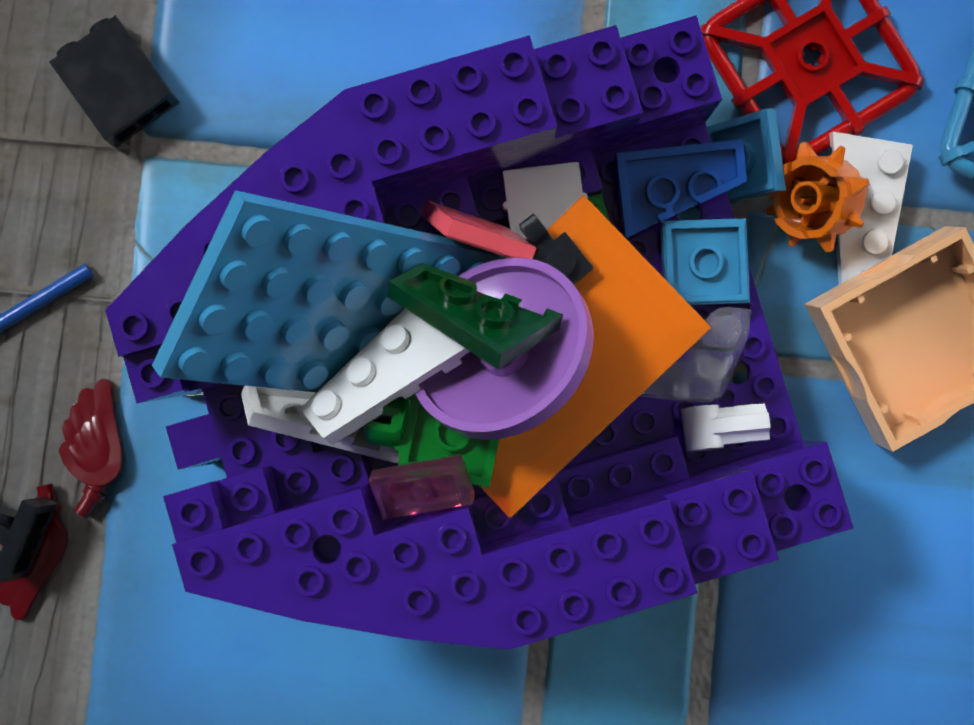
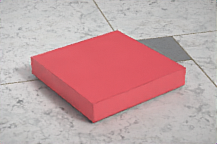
M428 200L425 203L421 215L447 238L508 258L533 259L536 247L509 228Z

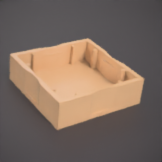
M944 226L804 304L875 444L894 452L944 424L947 419L959 410L974 404V243L966 227Z

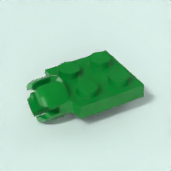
M415 393L407 399L402 396L383 406V414L392 415L391 422L373 419L363 426V434L366 441L372 444L391 447L398 452L399 462L397 469L490 487L499 439L469 438L449 430L423 407Z

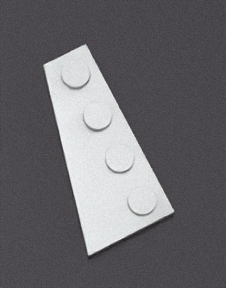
M405 308L308 400L300 410L318 433L327 442L334 445L383 414V406L401 396L407 399L421 390L419 385L421 382L440 370L446 374L462 364L460 358L470 351Z

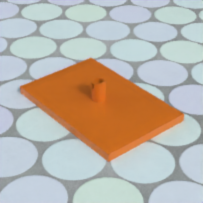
M584 195L558 218L547 231L553 240L566 232L594 267L592 272L574 285L584 298L591 314L594 330L592 355L579 387L561 409L540 425L526 432L499 439L490 487H480L509 518L519 511L712 328Z

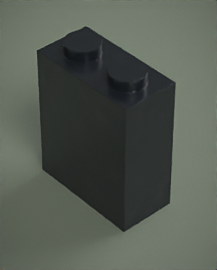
M115 15L110 19L105 18L96 22L90 28V33L78 42L73 41L62 46L58 50L57 56L49 61V63L104 140L117 148L180 102L129 30Z

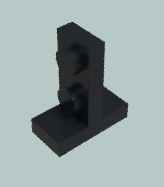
M47 497L22 500L18 511L0 506V544L3 545L0 552V580L5 583L29 576L58 503Z

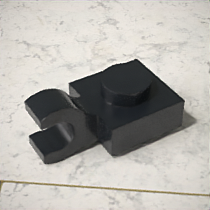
M534 213L519 224L522 233L538 251L533 256V260L544 262L558 269L574 285L594 270V267L566 232L553 240Z

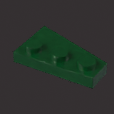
M423 263L389 281L388 297L498 370L560 330L563 317L561 313L546 309L543 315L522 308V299L506 293L501 299L494 298L478 292L476 282Z

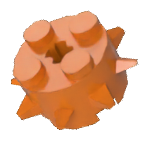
M807 142L799 144L797 159L783 165L786 191L770 194L769 199H773V203L765 210L767 215L777 216V218H774L775 223L786 234L790 235L789 246L794 247L802 239L815 238L826 253L834 251L836 236L846 233L852 227L862 228L864 225L860 217L866 202L867 186L870 183L868 178L861 177L858 170L847 160H844L845 147L840 145L830 156H817Z

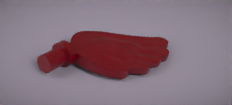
M107 379L97 381L94 389H82L78 396V402L73 404L70 409V417L62 424L65 442L60 445L59 454L69 472L86 485L82 490L84 495L74 509L77 514L84 518L90 516L98 502L102 503L106 498V495L103 494L104 490L121 476L124 469V447L115 413L113 384Z
M53 483L36 487L38 498L47 497L57 503ZM58 502L29 576L5 583L0 580V603L10 606L11 616L16 620H23L28 616L37 595L62 560L69 540L68 531L57 513L58 510H62L61 502Z

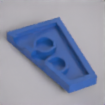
M743 139L614 154L622 233L625 238L747 182Z

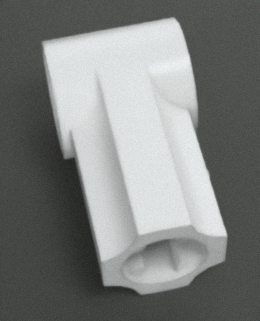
M765 403L719 408V405H702L680 409L686 452L717 450L724 448V445L770 440V419Z

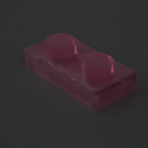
M462 454L372 470L368 480L382 519L472 505L475 496Z

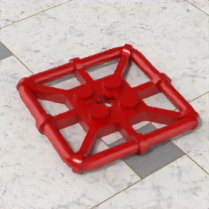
M737 0L715 13L707 20L706 24L700 25L709 58L734 97L731 99V102L736 109L740 107L744 115L760 111L754 98L778 83L794 106L784 146L780 142L783 165L797 159V145L806 107L823 96L827 95L842 118V122L808 142L817 155L831 148L829 133L838 132L858 136L864 132L865 126L907 102L916 94L917 90H922L925 78L921 76L916 60L889 19L891 12L888 7H882L878 0H858L868 16L847 29L843 27L831 8L832 0H819L818 6L798 18L786 0ZM766 1L771 4L784 25L766 37L724 27ZM875 27L901 70L865 62L851 39L869 28ZM719 42L760 51L773 73L751 87L746 88ZM808 47L811 52L818 50L821 53V56L817 59L818 66L804 62V48ZM859 75L896 84L899 88L856 113L840 86Z

